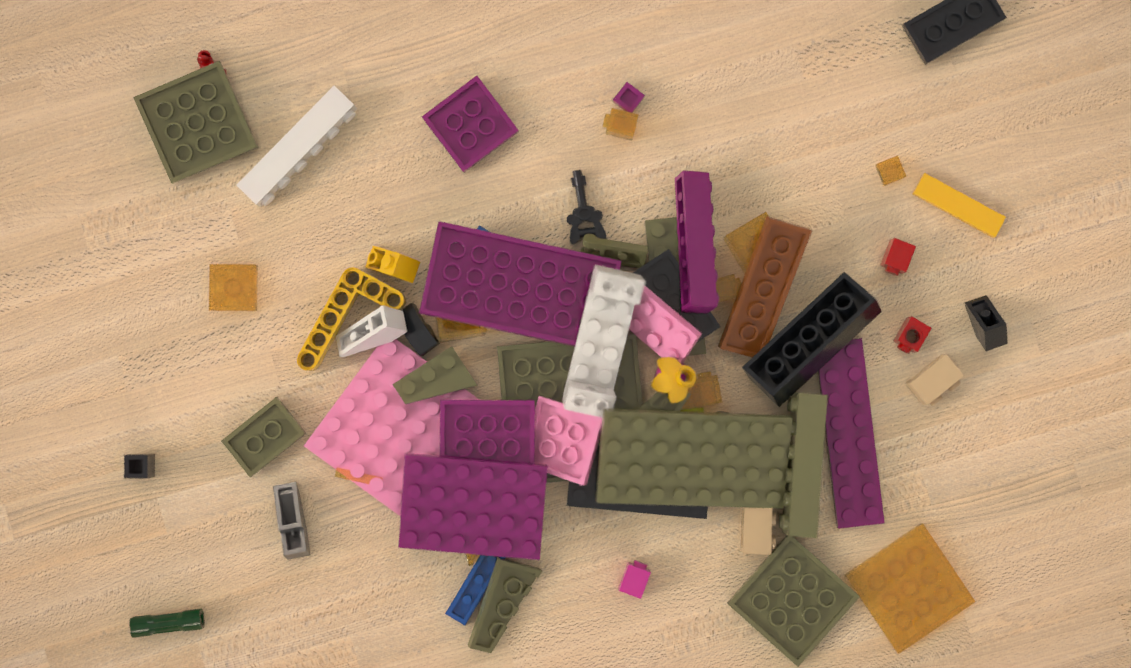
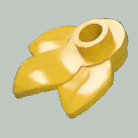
M659 358L657 364L661 373L654 377L651 386L657 392L668 393L671 403L681 402L686 398L688 388L695 384L696 373L691 367L681 365L676 358ZM681 374L686 376V382L682 381Z

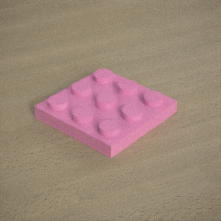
M539 396L535 408V464L548 465L547 473L583 486L587 485L601 436L602 417L565 410L562 402Z

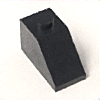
M987 295L965 302L975 335L985 351L1008 344L1007 324Z

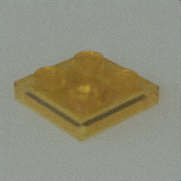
M210 264L209 311H257L258 265Z

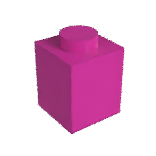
M634 560V563L628 562L618 587L619 591L641 599L651 574L650 570L646 569L648 565Z

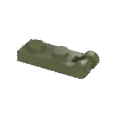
M593 234L584 235L582 242L584 246L581 248L583 253L620 260L621 266L640 268L645 265L648 253V246L601 239Z

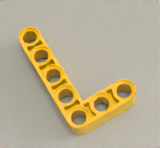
M351 267L346 269L297 356L298 366L306 371L318 369L359 294L381 306L384 305L397 310H402L405 307L406 298L404 294L357 268ZM356 272L359 274V281L357 284L351 285L348 277L351 273ZM376 283L379 285L380 291L377 295L371 296L368 289L370 285ZM341 293L348 295V302L344 305H339L337 302V297ZM394 294L399 295L400 304L396 307H391L389 298ZM330 313H334L337 316V321L332 326H329L326 322V317ZM322 333L325 335L326 341L324 345L317 346L315 337ZM307 354H312L315 360L314 364L310 367L304 364V357Z

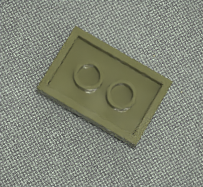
M276 397L221 442L248 476L253 477L303 437L306 432L280 399Z

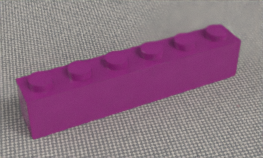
M683 170L675 177L682 312L709 313L717 308L719 303V294L716 292L718 273L715 269L716 248L713 243L715 227L712 225L714 206L711 203L712 182L710 181L709 172Z

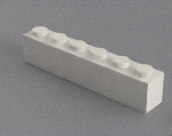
M333 86L236 186L259 207L268 205L275 197L273 194L279 188H285L290 183V177L295 172L299 173L305 168L307 159L311 155L316 156L323 149L322 144L328 138L330 140L333 139L340 131L338 128L344 122L348 123L353 119L357 108L341 91Z

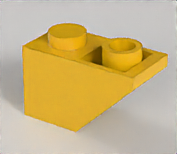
M372 246L365 267L399 280L413 283L421 262L397 252Z

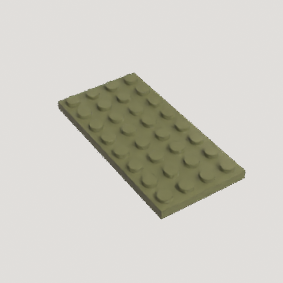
M603 408L596 502L783 508L792 417L790 415Z

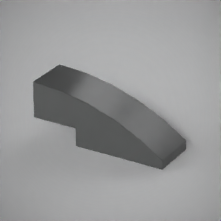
M297 482L273 486L283 556L289 560L311 555Z

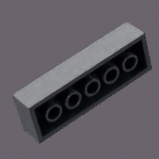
M843 272L742 367L749 379L778 407L782 406L882 312L877 299L847 273Z

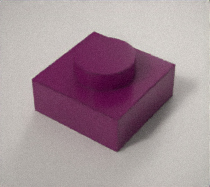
M626 82L612 102L631 115L645 95Z

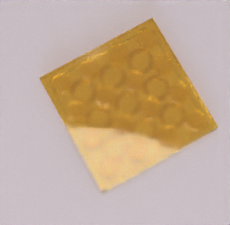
M920 523L844 574L898 654L976 602L923 523Z

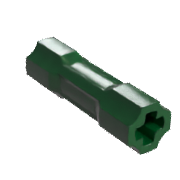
M201 608L177 613L132 617L129 622L130 634L132 638L175 631L201 630L205 626L204 612Z

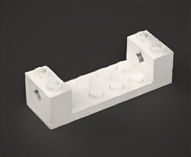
M599 265L594 266L562 397L565 410L602 417L603 408L613 409L616 399L614 386L635 304H640L645 284L641 275Z

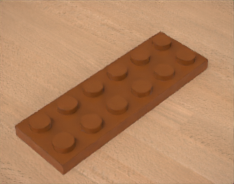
M770 216L766 217L719 341L718 347L720 349L753 357L770 341L811 236L812 230L810 228Z

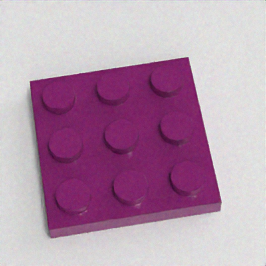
M477 75L422 116V119L463 173L519 132Z

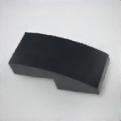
M410 303L401 310L404 313L407 332L404 335L419 356H424L440 344L431 326L425 323L415 304Z

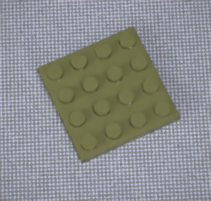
M220 61L133 97L172 184L258 148Z
M786 535L771 552V555L762 562L727 604L799 667L860 596L793 536Z

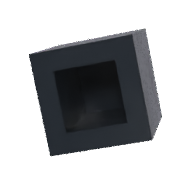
M155 454L124 455V479L155 477Z

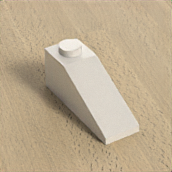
M383 305L338 334L336 341L339 357H346L390 343L405 334L407 328L403 311Z

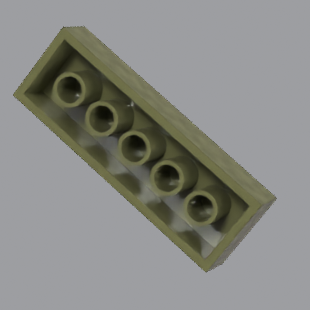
M794 393L787 402V411H791L792 428L785 478L783 514L779 515V528H782V532L788 536L817 538L827 395Z

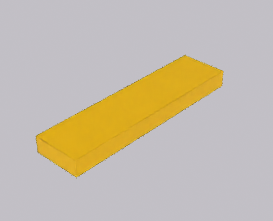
M926 173L922 175L912 193L992 238L996 237L1006 219L1002 214Z

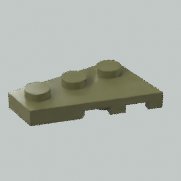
M451 346L394 383L393 386L404 403L410 404L475 387L477 384Z

